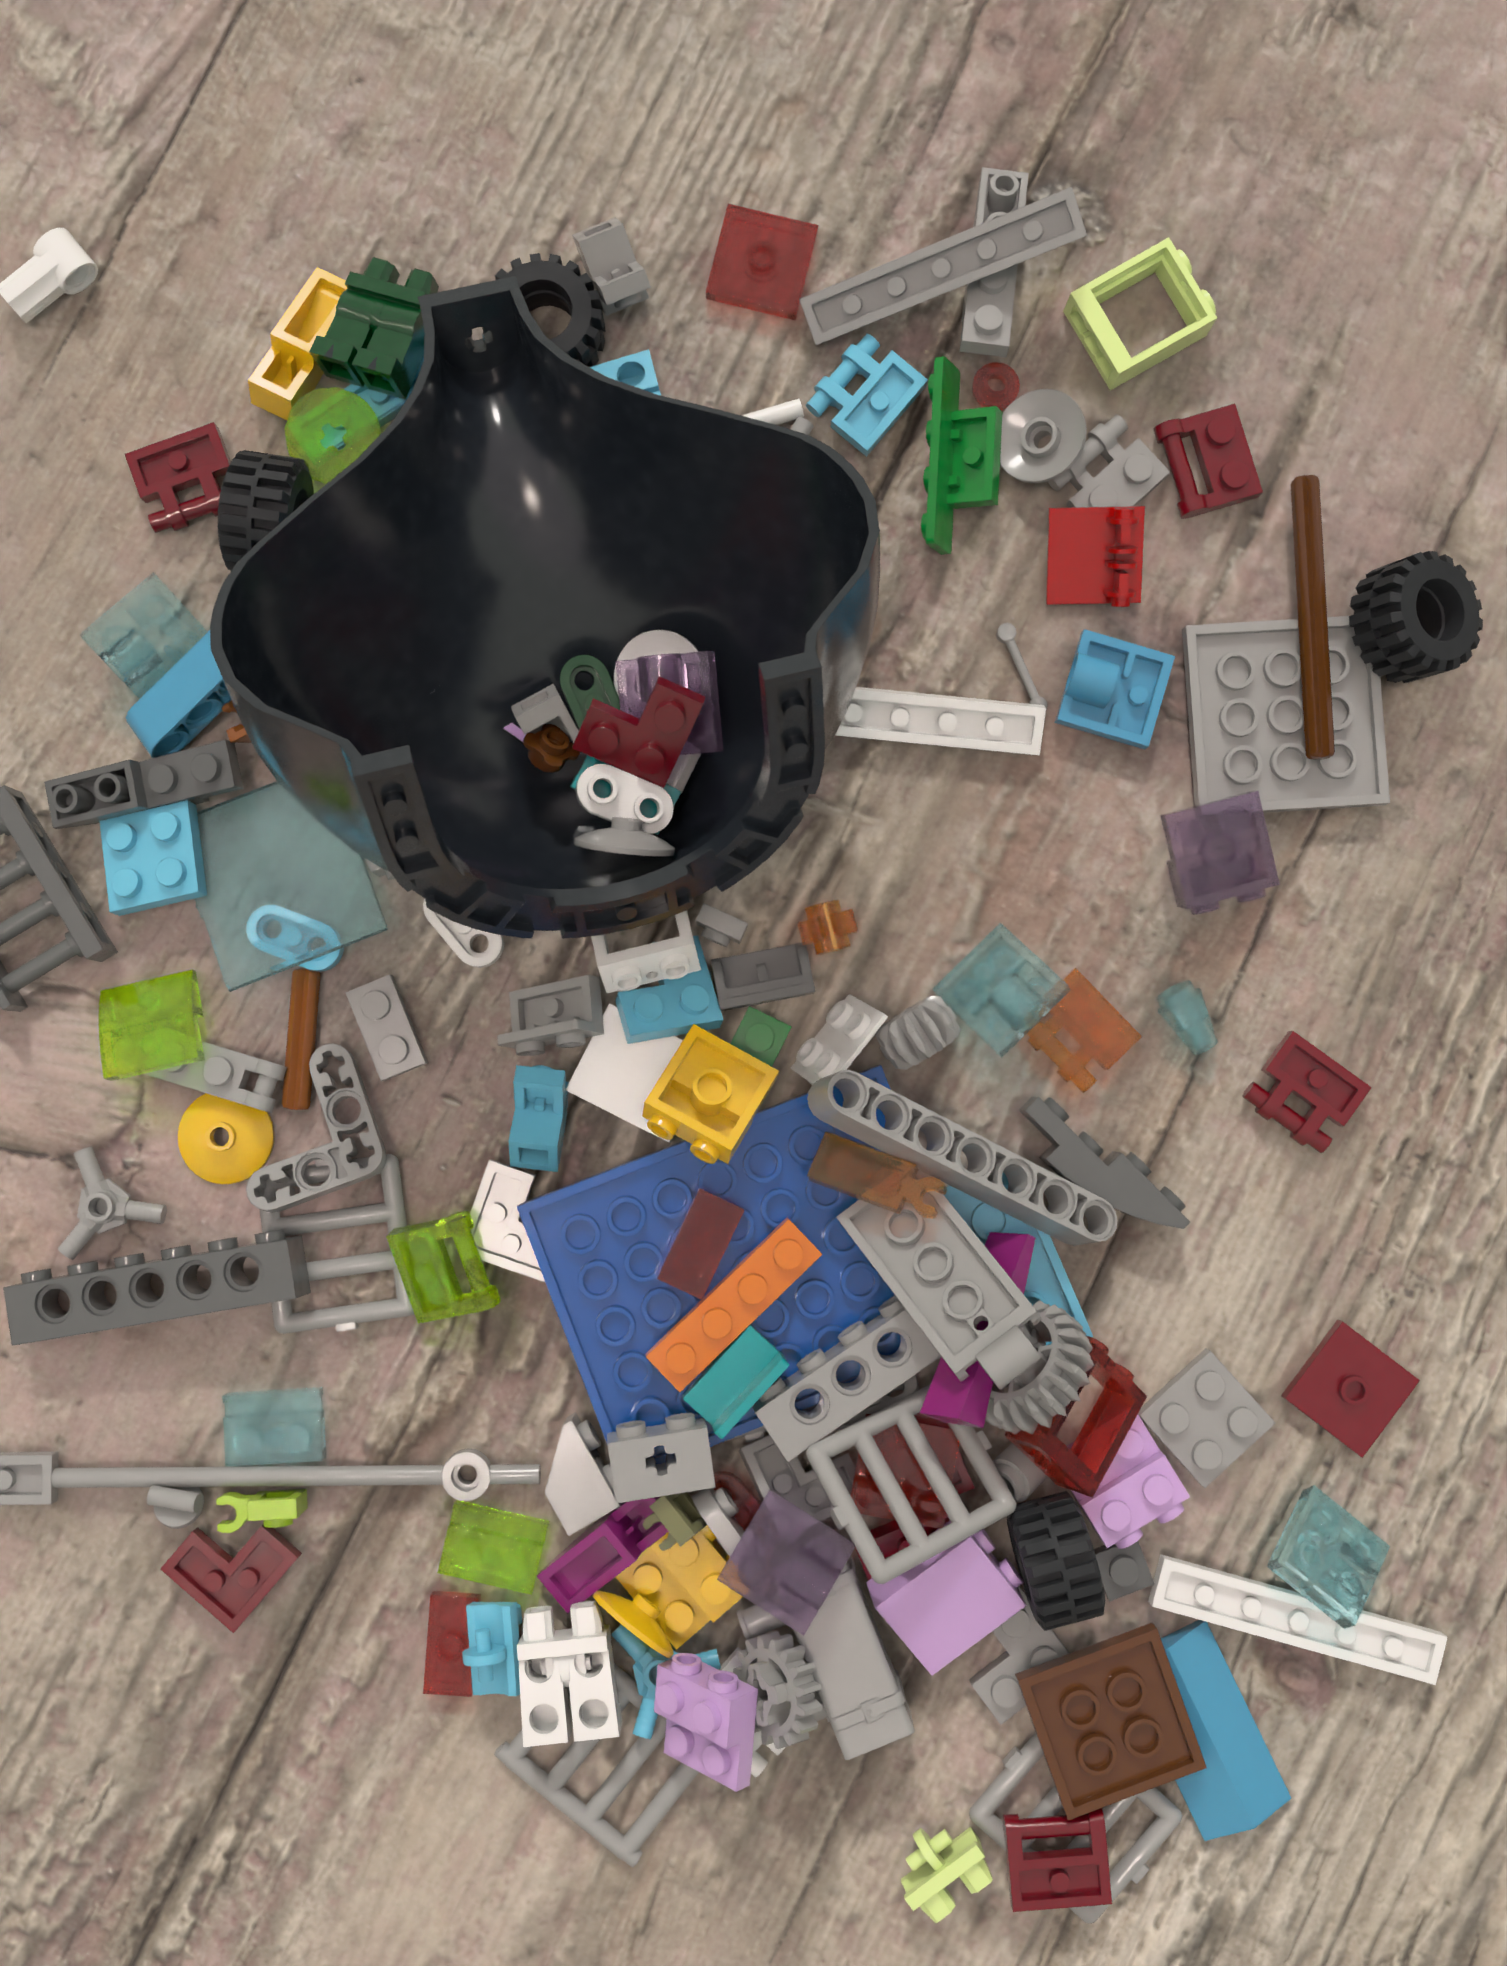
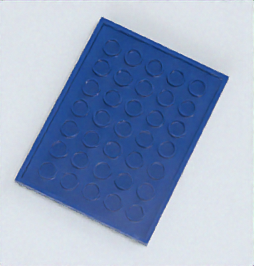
M882 1065L859 1072V1074L890 1089ZM834 1086V1100L842 1107L844 1101L843 1094L840 1089ZM807 1092L758 1111L753 1118L752 1125L728 1164L719 1159L715 1164H709L700 1160L690 1151L692 1144L684 1140L518 1204L517 1210L606 1442L607 1433L616 1432V1425L624 1422L645 1421L646 1427L666 1424V1417L680 1413H694L695 1419L703 1418L683 1400L682 1395L707 1367L679 1392L646 1358L645 1354L786 1218L808 1238L822 1255L751 1323L758 1332L786 1357L789 1366L780 1375L781 1379L784 1381L799 1370L797 1363L809 1353L817 1349H822L825 1353L840 1342L837 1338L838 1335L850 1325L858 1321H862L865 1325L879 1316L881 1313L878 1308L895 1295L836 1217L906 1163L819 1120L809 1108ZM877 1108L876 1119L879 1125L885 1128V1116ZM895 1332L884 1334L877 1344L878 1353L884 1356L895 1353L901 1343L900 1335ZM854 1360L843 1362L836 1372L837 1381L841 1383L853 1382L859 1376L860 1363ZM815 1389L802 1390L795 1399V1407L799 1410H804L818 1404L820 1400L819 1391ZM753 1407L750 1408L723 1439H720L713 1432L712 1425L705 1420L710 1447L763 1426ZM664 1446L654 1447V1455L652 1457L655 1458L656 1464L666 1463L665 1457L667 1453L664 1450Z

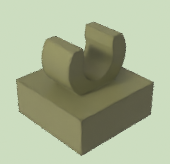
M687 1492L661 1496L649 1506L653 1513L643 1522V1527L646 1530L655 1523L662 1522L669 1531L668 1537L659 1545L662 1551L671 1548L676 1543L681 1547L707 1525Z

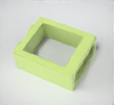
M1169 237L1071 292L1063 310L1110 390L1206 337L1217 319L1212 297L1206 290H1200L1191 275L1192 268L1188 257L1182 250H1176ZM1156 273L1187 327L1131 358L1101 308L1100 303Z

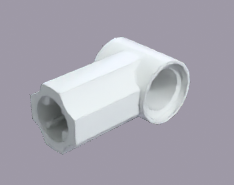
M55 228L45 233L34 246V256L0 283V294L26 324L64 293H79L88 288L97 277V265L65 228Z

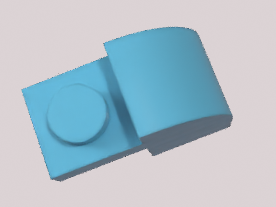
M516 1065L513 1081L515 1111L509 1136L510 1167L558 1172L569 1094L566 1091L569 1082H566L565 1071L555 1070L544 1065L533 1067Z

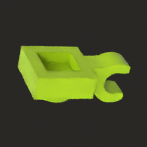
M307 1489L259 1491L256 1494L250 1495L238 1492L224 1493L216 1499V1505L228 1504L233 1506L236 1510L235 1520H222L217 1525V1531L222 1533L235 1532L247 1520H263V1526L267 1528L292 1525L293 1519H297L308 1508Z

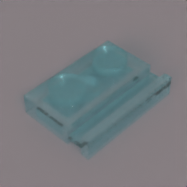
M323 1387L224 1394L222 1401L225 1403V1417L223 1418L225 1467L323 1461L326 1458L324 1409H322Z

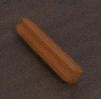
M301 968L294 969L292 972L285 1067H287L284 1076L282 1106L290 1110L309 1109L311 1104L312 1077L309 1062L312 1054L315 1052L320 991V972Z

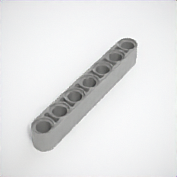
M851 1070L836 1072L819 1079L809 1089L808 1105L813 1115L819 1120L1068 1245L1077 1246L1106 1241L1113 1236L1117 1229L1116 1211L1105 1199ZM834 1086L840 1089L843 1094L844 1101L842 1107L834 1100ZM877 1108L885 1116V1128L880 1126L876 1119ZM919 1129L926 1136V1149L919 1142ZM961 1151L964 1152L968 1160L967 1170L961 1163ZM1002 1173H1005L1008 1178V1190L1003 1185ZM1043 1193L1048 1199V1210L1043 1203ZM1084 1215L1088 1221V1229L1084 1226Z

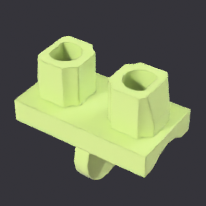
M969 1827L953 1840L946 1829H943L933 1838H930L922 1828L913 1833L918 1849L905 1858L912 1871L901 1878V1883L906 1892L904 1899L913 1911L920 1907L935 1923H938L949 1915L956 1906L954 1898L946 1889L947 1885L960 1877L970 1893L973 1894L978 1893L990 1884L993 1879L984 1859L985 1855L980 1839L972 1827Z

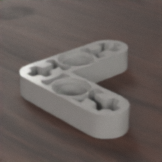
M331 1043L319 1047L312 1054L309 1062L310 1074L333 1142L265 1166L254 1172L248 1179L246 1192L249 1201L256 1208L270 1213L281 1212L370 1179L379 1174L384 1168L387 1160L386 1149L363 1080L353 1055L341 1045ZM333 1055L337 1060L345 1061V1064L338 1068L341 1082L346 1086L353 1082V1088L336 1090L337 1086L334 1078L327 1072L322 1073V1069L328 1066V1057ZM328 1090H336L328 1096ZM347 1098L358 1100L361 1112L357 1120L350 1124L339 1123L335 1114L337 1105ZM368 1126L369 1132L359 1133L362 1144L369 1150L374 1149L375 1154L368 1158L369 1166L363 1168L361 1164L351 1161V1157L358 1154L355 1140L348 1137L343 1141L342 1135L358 1133ZM314 1160H325L330 1169L329 1178L320 1186H310L304 1176L307 1165ZM293 1168V1179L300 1188V1193L295 1195V1188L287 1186L276 1191L277 1200L273 1202L267 1197L260 1196V1191L266 1188L265 1180L270 1178L276 1183L292 1180L287 1170Z

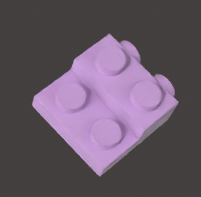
M1132 1406L1053 1454L1055 1466L1098 1537L1107 1548L1113 1544H1116L1118 1549L1131 1546L1143 1536L1141 1527L1156 1518L1159 1523H1166L1175 1519L1184 1511L1182 1502L1190 1498L1168 1459L1160 1451L1140 1416Z
M678 1653L673 1655L672 1659L658 1664L654 1712L667 1718L664 1753L735 1792L749 1786L758 1689L739 1680L738 1676L732 1672L718 1670L702 1662L699 1656L692 1653Z

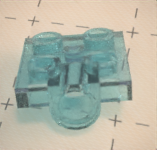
M153 572L80 633V636L140 699L208 630L157 574Z
M1001 923L932 989L935 995L941 996L946 1005H950L953 1012L1001 1058L1070 992L1069 985Z
M1313 1485L1303 1489L1267 1567L1342 1628L1346 1629L1356 1625L1390 1546Z

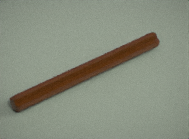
M1302 475L1295 477L1291 482L1305 751L1308 759L1321 760L1334 755L1335 745L1320 481L1316 475Z

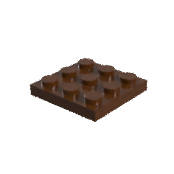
M1153 1623L1015 1674L1068 1820L1207 1768L1159 1632Z

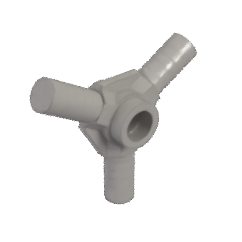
M93 1147L84 1148L73 1153L86 1187L81 1189L77 1214L80 1221L74 1230L71 1231L70 1235L67 1236L66 1240L59 1246L58 1250L60 1253L74 1260L96 1232L101 1234L126 1224L128 1219L157 1224L164 1223L167 1214L166 1205L131 1200V1195L110 1178L104 1179Z

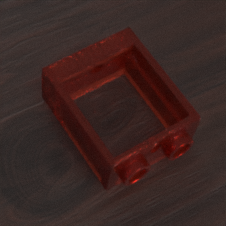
M1086 1336L1093 1347L1089 1355L1094 1366L1085 1373L1087 1378L1091 1374L1104 1389L1071 1449L1057 1437L1067 1418L1060 1414L1053 1416L1050 1428L1038 1424L1033 1434L1020 1430L1017 1434L1006 1431L1005 1436L1056 1485L1093 1498L1147 1395L1133 1382L1134 1375L1132 1372L1115 1363L1108 1356L1109 1349L1107 1346L1095 1338ZM1084 1386L1079 1387L1077 1391L1078 1396L1081 1393ZM1070 1401L1065 1407L1067 1416L1076 1401Z

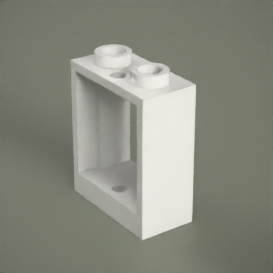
M687 910L675 915L679 937L609 954L606 935L591 936L597 967L606 993L630 991L643 984L664 979H678L688 973L701 970Z

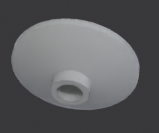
M1053 389L1034 390L1014 400L1002 414L1001 467L1013 478L1026 483L1047 482L1065 473L1080 456L1086 441V421L1079 405L1067 394ZM1043 437H1052L1048 445L1038 448V443Z
M612 817L610 828L590 831L574 838L575 846L603 852L640 856H673L675 853V848L666 841L641 831L642 820Z

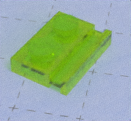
M456 1500L453 1503L450 1524L448 1525L437 1573L532 1595L550 1521Z

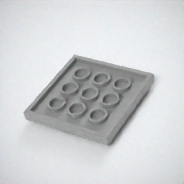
M1349 616L1327 617L1335 753L1330 758L1321 760L1308 759L1305 751L1298 619L1186 625L1182 629L1195 817L1384 806L1390 803L1381 679L1372 671L1373 665L1371 663L1365 664L1360 657L1362 650L1359 646L1354 645L1352 636H1355L1354 627L1349 625Z

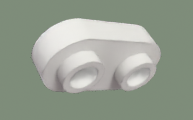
M593 765L587 768L577 781L576 797L580 805L589 813L612 822V817L642 820L641 831L654 834L664 829L672 818L673 802L666 790L611 765ZM597 780H605L610 784L611 794L609 797L599 798L594 794L593 785ZM645 799H650L657 805V813L653 818H647L640 812V804Z
M424 899L423 909L427 920L464 963L473 967L483 968L494 964L500 958L504 949L503 935L476 930L453 922L428 909ZM484 935L489 941L488 948L484 952L477 953L472 947V942L477 936Z

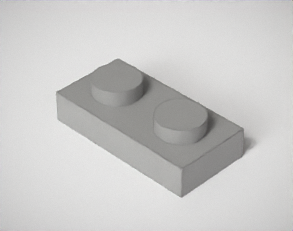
M389 974L345 992L381 1081H386L428 1063L393 975Z

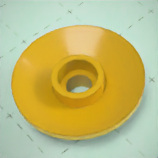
M207 1093L201 1095L189 1105L181 1118L178 1128V1146L186 1165L200 1178L216 1184H233L250 1178L254 1172L265 1165L274 1145V1126L268 1112ZM220 1127L226 1129L229 1134V1140L224 1146L218 1145L214 1140L215 1131Z
M596 1591L593 1598L627 1630L661 1655L669 1659L672 1657L674 1652L671 1644L655 1620L661 1613V1610L640 1593L632 1601L609 1592Z

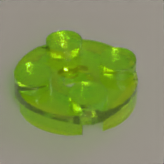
M339 387L319 388L301 397L291 409L284 429L290 457L303 459L309 468L311 478L327 484L353 463L381 434L378 418L369 404L357 394ZM328 423L333 428L342 425L347 431L342 437L346 445L339 451L333 445L326 449L321 443V440L325 437L322 428Z

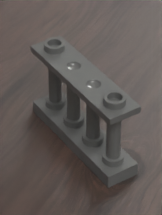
M3 785L0 787V835L3 833L7 836L12 835L20 850L16 852L17 858L0 867V890L29 874L30 876L36 875L44 891L40 893L41 899L0 923V946L52 914L55 917L60 916L69 930L65 933L66 939L9 974L0 960V1007L6 1011L21 1012L28 1008L19 992L21 988L76 955L81 958L84 956L88 960L103 962L118 953L23 793Z

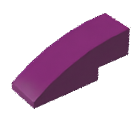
M660 1497L621 1503L620 1507L597 1520L538 1573L537 1578L567 1614L570 1612L572 1604L585 1601L633 1564L645 1549L669 1532L662 1522L655 1523L647 1530L643 1527L644 1520L653 1513L649 1506Z

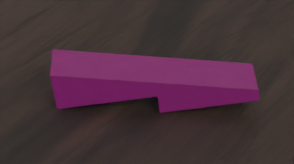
M989 1232L984 1246L1024 1294L1036 1238L1029 1234ZM979 1322L976 1329L980 1331L986 1329L988 1322ZM941 1356L920 1413L944 1423L984 1428L993 1381L979 1362L976 1361L965 1370L969 1377L961 1382Z

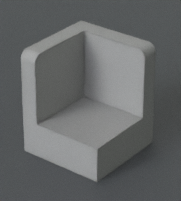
M554 684L511 706L513 714L524 734H535L541 731L544 724H553L566 733L570 742L575 741L579 730Z

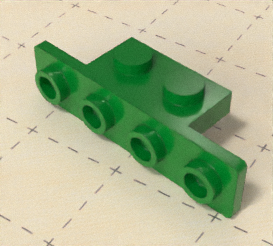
M945 356L935 357L934 374L930 375L928 381V391L932 401V419L926 425V439L930 447L929 466L925 468L923 476L924 488L928 497L927 513H924L921 519V531L926 544L939 554L945 555L951 554L954 509L998 505L1003 412L997 406L959 410L960 371Z

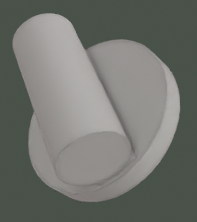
M152 1485L147 1495V1504L154 1506V1513L163 1525L179 1529L189 1526L200 1516L204 1506V1495L200 1487H161Z

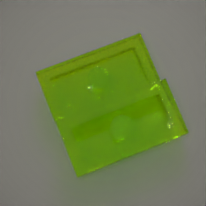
M187 970L100 990L98 1014L99 1043L104 1079L114 1081L205 1060L198 1018L203 1017L195 970Z

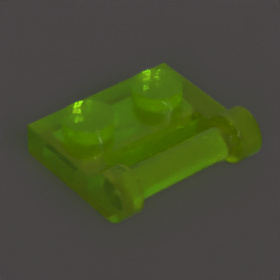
M460 1211L446 1218L394 1228L386 1236L418 1324L485 1311L501 1302L497 1287L490 1285L471 1232L475 1225L469 1211ZM453 1237L472 1290L470 1293L463 1294L443 1240L444 1238Z

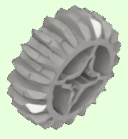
M1041 1300L1032 1306L1036 1309L1042 1320L1035 1326L1029 1320L1019 1328L1039 1353L1041 1359L1001 1390L993 1382L985 1420L992 1426H997L999 1429L1003 1428L1005 1431H1010L1013 1434H1017L1020 1430L1033 1434L1038 1424L1050 1428L1052 1418L1056 1414L1067 1417L1065 1407L1070 1401H1081L1077 1391L1079 1387L1090 1384L1085 1372L1094 1366L1089 1355L1093 1347L1089 1343L1086 1333L1082 1330L1081 1324L1064 1309L1058 1308L1055 1304L1050 1306ZM1046 1342H1052V1344L1046 1345ZM1009 1387L1008 1393H1004V1388Z

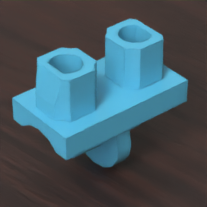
M472 1602L466 1605L469 1648L462 1652L463 1664L471 1666L473 1695H520L517 1644L519 1642V1625L522 1623L521 1605L517 1602Z

